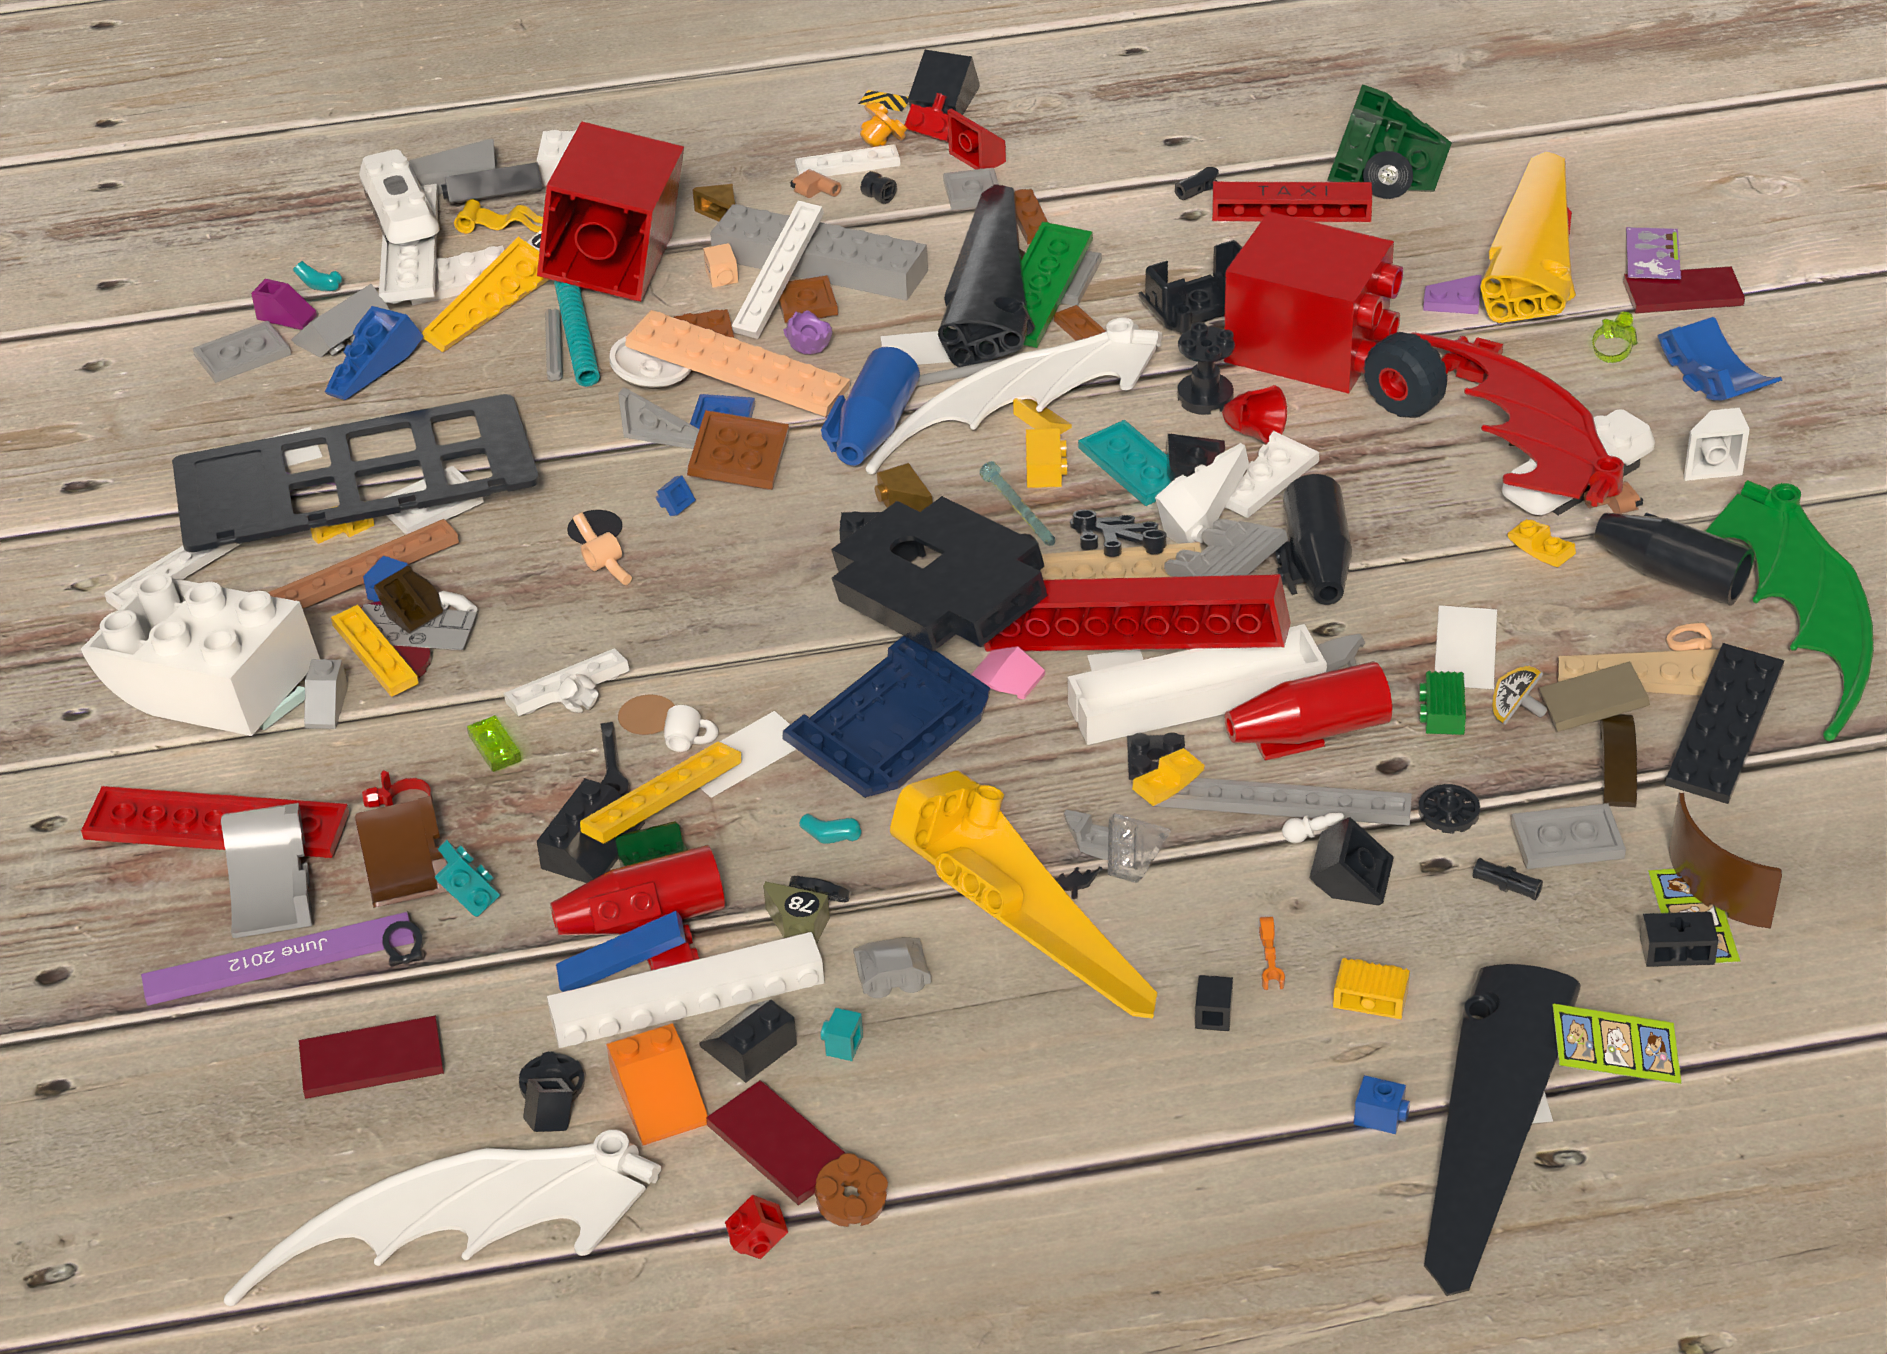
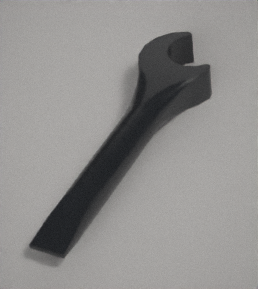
M613 722L600 723L606 774L601 783L614 787L624 796L630 792L628 780L621 774L618 767Z

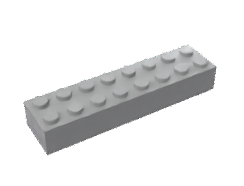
M733 204L710 232L711 245L716 246L729 243L737 264L762 269L790 215H782L769 212L768 210H758L745 207L744 205ZM819 222L791 276L806 279L828 275L829 282L832 285L907 301L928 272L927 245L916 243L912 240H902L888 235H878L864 230H854L840 225Z

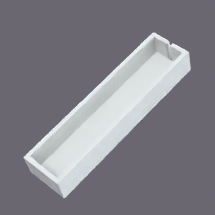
M1305 624L1289 628L1285 647L1196 648L1068 676V705L1076 722H1078V727L1086 744L1090 745L1136 733L1223 715L1226 711L1282 682L1324 673L1327 669V663Z

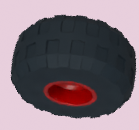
M1396 332L1378 342L1368 352L1364 367L1365 382H1367L1368 390L1374 396L1376 402L1384 407L1386 411L1399 417L1417 418L1430 411L1444 398L1448 381L1446 366L1438 351L1427 340H1423L1415 334Z

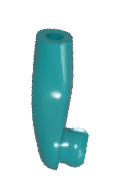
M303 261L293 268L294 273L309 288L314 290L335 291L343 281L339 272L332 271L330 274L320 273Z
M805 814L799 822V826L823 844L835 843L846 839L856 841L862 834L859 822L853 818L822 821L810 814Z

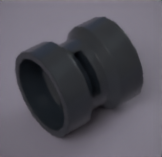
M869 171L863 177L860 189L865 196L875 197L877 201L887 204L894 198L897 184L891 178L882 177L881 174L875 171Z

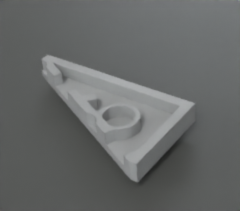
M621 389L618 396L624 438L688 449L694 448L699 432L698 428L629 389Z

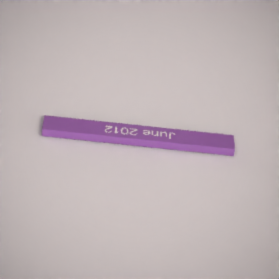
M404 912L143 973L141 976L147 1006L384 950L382 936L385 929L397 921L409 922L408 914ZM408 929L395 930L389 938L391 948L414 943L413 934Z

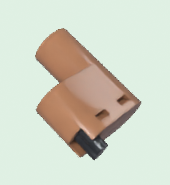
M811 169L806 170L790 182V187L795 189L793 190L794 192L807 198H812L821 191L836 197L841 191L840 182Z
M1624 481L1623 490L1619 495L1606 497L1604 502L1599 503L1598 506L1608 504L1614 513L1623 514L1639 510L1638 506L1643 505V498H1640L1627 481ZM1586 491L1584 493L1585 504L1590 509L1594 508L1591 506V501L1586 500V495L1589 492Z

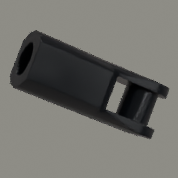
M1206 167L1195 175L1176 182L1174 191L1176 196L1181 200H1186L1203 191L1213 189V181H1217L1216 177L1219 175V170L1215 167Z

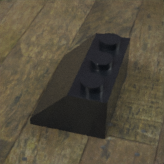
M584 778L536 841L541 869L584 883L611 870L619 859L615 837L603 844L582 833L580 821L621 798L622 795L614 787ZM645 820L621 834L640 830L645 824Z

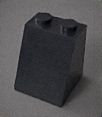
M925 49L908 96L909 106L911 107V104L924 108L932 107L936 94L939 93L947 97L942 108L945 114H947V110L952 108L963 115L980 87L972 56Z

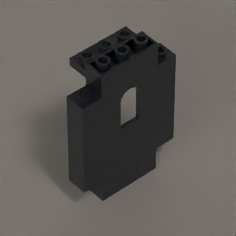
M943 496L921 512L896 501L831 549L838 573L831 579L839 602L933 652L955 635L982 647L1048 596L1040 571L1045 565L1038 542ZM924 546L942 554L925 568L911 563L918 556L923 558L927 555Z

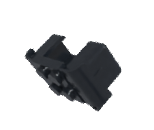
M1235 240L1214 246L1213 277L1210 274L1187 282L1182 278L1168 283L1167 260L1148 266L1145 270V294L1142 291L1139 292V298L1167 329L1176 330L1179 333L1191 330V325L1224 316L1226 270L1240 252L1242 246Z

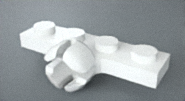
M615 648L505 692L506 704L517 716L533 713L542 706L561 702L571 712L581 713L583 712V709L580 707L581 705L589 710L595 704L598 697V692L594 689V687H597L596 684L616 679L619 675L630 671L628 661Z

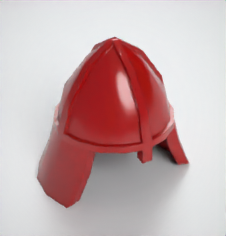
M1273 385L1264 389L1239 394L1224 405L1222 413L1225 422L1234 431L1256 438L1267 444L1269 436L1273 431L1282 435L1285 429L1287 403L1281 388Z

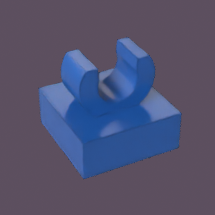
M682 475L675 476L656 491L658 496L655 497L660 507H665L670 516L678 515L696 500Z

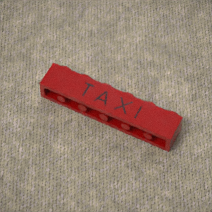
M1213 181L1212 221L1261 222L1269 211L1311 222H1371L1372 182Z

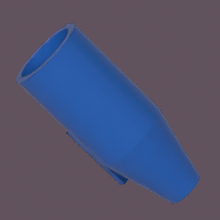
M894 347L875 349L868 356L847 398L845 399L844 395L838 396L821 428V433L830 451L836 452L838 458L843 463L852 466L859 465L892 435L920 378L919 367L908 353Z

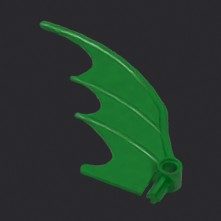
M1747 480L1744 488L1741 490V495L1737 494L1705 532L1722 538L1741 539L1754 550L1759 586L1752 601L1759 603L1760 600L1768 597H1782L1792 604L1799 618V633L1790 645L1792 651H1796L1798 648L1820 651L1833 657L1839 665L1843 677V696L1833 721L1823 733L1825 740L1833 741L1858 706L1870 676L1874 654L1873 621L1868 599L1853 566L1826 541L1809 520L1800 505L1801 491L1798 487L1788 483H1780L1774 485L1772 489H1768Z

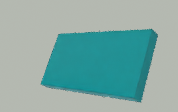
M1122 420L1078 440V448L1145 506L1155 503V497L1171 483L1167 474V455L1126 420Z

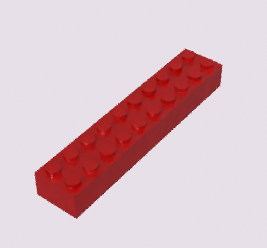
M1281 574L1043 580L1047 597L984 644L986 652L1017 646L1023 651L1285 647L1291 621Z

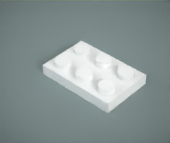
M454 466L443 470L446 482L449 485L469 482ZM422 479L383 498L425 490V481ZM483 497L422 509L401 511V513L386 516L405 534H408L439 520H447L484 503Z

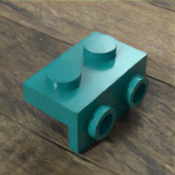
M446 840L438 850L448 864L435 876V879L472 915L478 917L500 896L491 883L494 877L482 864L476 868L471 863L474 857L462 845L456 848Z

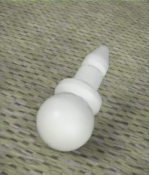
M1328 813L1325 816H1319L1312 820L1309 819L1308 815L1304 816L1303 819L1291 818L1283 825L1282 833L1287 841L1300 843L1307 836L1315 837L1314 830L1318 831L1327 826L1331 827L1344 818L1343 813Z

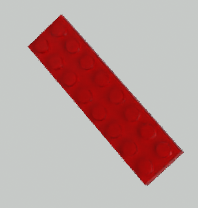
M101 786L81 829L84 840L225 850L221 825L222 815L299 803L305 844H303L304 856L332 858L348 818L349 809L348 804Z

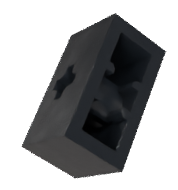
M1712 912L1643 914L1640 941L1646 967L1715 965L1719 940Z

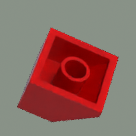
M952 108L947 110L950 155L975 170L996 168L1006 162V144L1004 139Z

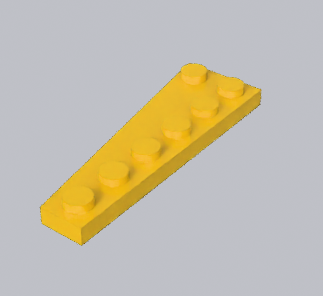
M518 236L423 330V339L441 352H445L549 281L550 279L537 276L539 251Z

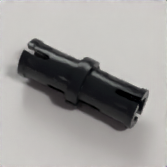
M1482 858L1477 860L1472 875L1475 879L1478 878L1499 886L1501 891L1508 892L1510 890L1530 897L1533 900H1537L1543 886L1542 880L1516 872V868L1508 865L1505 868L1485 861Z

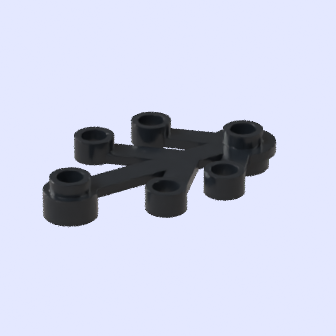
M1084 509L1075 511L1073 518L1070 519V527L1075 529L1076 532L1081 533L1080 547L1085 550L1098 548V535L1093 534V531L1101 532L1105 541L1104 555L1108 557H1116L1122 554V544L1117 540V537L1142 544L1149 554H1160L1167 546V534L1165 531L1158 530V523L1151 521L1135 523V517L1131 515L1097 518L1095 511Z

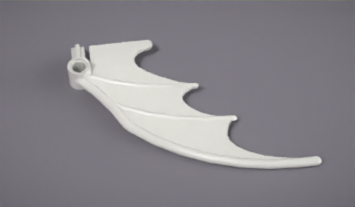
M1116 318L1107 323V332L1056 347L1024 352L986 367L936 395L906 418L874 454L866 466V472L870 475L875 474L883 461L901 443L918 431L945 420L965 422L970 425L971 429L975 430L987 415L999 407L1013 402L1014 398L1021 400L1032 399L1038 404L1036 410L1042 412L1050 402L1072 388L1104 375L1117 376L1121 380L1120 388L1122 390H1130L1135 386L1156 347L1161 346L1162 332L1139 330L1138 325L1134 324L1131 319Z
M618 1130L602 1132L596 1137L594 1143L574 1147L531 1150L484 1148L431 1161L390 1176L352 1194L309 1220L276 1245L227 1292L224 1296V1303L230 1307L236 1305L253 1286L294 1256L316 1245L338 1238L355 1237L364 1240L377 1255L374 1259V1264L380 1266L397 1249L416 1238L442 1230H460L466 1233L468 1237L467 1249L462 1253V1259L468 1260L489 1243L518 1230L544 1221L567 1218L575 1221L580 1226V1235L574 1244L575 1252L581 1256L588 1255L646 1190L644 1185L627 1176L630 1174L648 1184L651 1182L655 1184L658 1180L661 1166L639 1156L637 1146L629 1143L627 1135Z

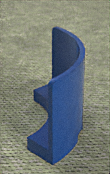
M1715 317L1683 327H1677L1657 335L1671 366L1677 365L1684 374L1683 381L1695 392L1702 391L1706 394L1707 399L1725 400L1782 381L1781 376H1763L1745 365L1729 346Z

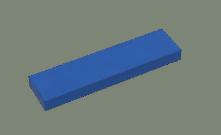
M674 911L556 963L560 990L566 992L588 986L685 943L681 916L677 911Z

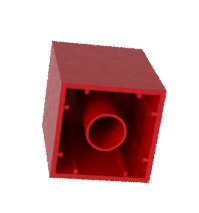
M581 121L546 186L537 276L641 302L672 237L684 146Z
M1268 211L1226 270L1224 329L1233 332L1235 349L1229 357L1224 359V362L1349 394L1361 374H1365V359L1371 348L1387 336L1398 332L1400 313L1390 310V299L1397 297L1403 280V267L1393 264L1394 241Z

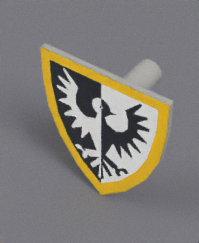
M1524 666L1508 672L1497 680L1492 706L1493 713L1499 721L1506 724L1520 704L1539 718L1545 715L1547 707L1529 695V692L1543 675L1542 672L1534 667Z

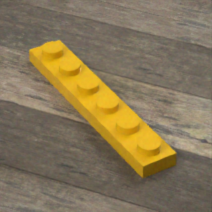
M717 741L581 820V832L604 844L740 764L741 752Z

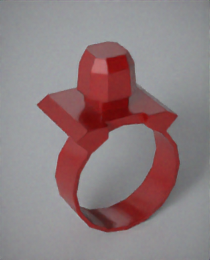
M385 770L381 772L382 788L373 787L362 792L364 807L369 808L380 807L385 804V807L393 805L392 799L395 795L409 789L424 791L432 799L431 789L424 780L405 778L391 785L389 772Z

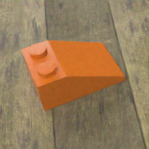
M673 1023L606 1044L611 1074L642 1146L707 1125L706 1117L708 1115L686 1052Z

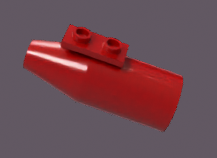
M1375 661L1289 680L1226 711V730L1233 743H1256L1265 761L1325 747L1323 738L1389 723L1392 718L1391 692L1381 666Z
M709 845L612 869L550 903L551 914L558 935H622L640 927V921L665 916L674 911H677L682 920L725 908L720 874Z

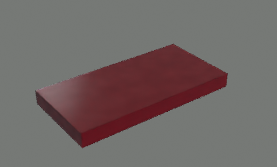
M1732 266L1680 270L1681 279L1629 278L1628 274H1624L1623 283L1636 314L1744 306L1745 296Z
M436 1015L298 1040L305 1099L444 1074Z
M761 1080L706 1117L707 1126L798 1206L815 1194L816 1179L822 1168L829 1162L839 1159L841 1155L846 1154Z

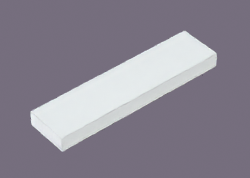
M894 144L795 159L798 176L808 169L824 176H833L900 166V157Z

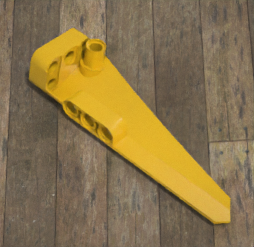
M1545 151L1530 159L1490 247V264L1480 286L1487 314L1491 320L1497 323L1559 314L1564 310L1567 301L1576 296L1571 274L1566 161L1564 157ZM1491 279L1498 280L1500 284L1494 283L1493 281H1491ZM1524 299H1529L1534 304L1526 303ZM1497 303H1502L1507 308H1502Z
M957 770L911 783L901 791L890 825V834L934 865L938 876L945 883L1128 1014L1153 1019L1157 992L1073 902L1000 810L1004 798L1001 790L989 785H979Z

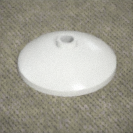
M627 336L618 340L610 350L609 361L614 372L627 382L637 386L649 388L670 386L681 381L691 372V369L626 347Z

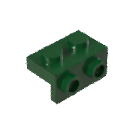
M676 821L615 837L620 867L688 850L682 841L680 827Z

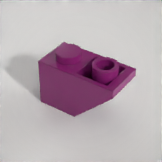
M265 278L251 293L257 320L269 321L272 324L302 330L317 316L316 310L288 283Z

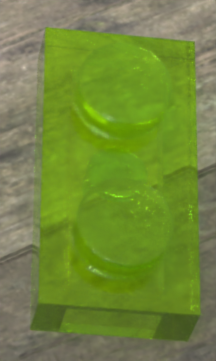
M496 715L467 726L468 736L492 772L522 761L519 749Z

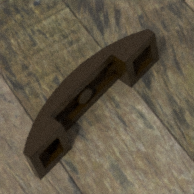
M1619 714L1601 719L1603 804L1609 803V806L1636 808L1637 744L1633 715Z

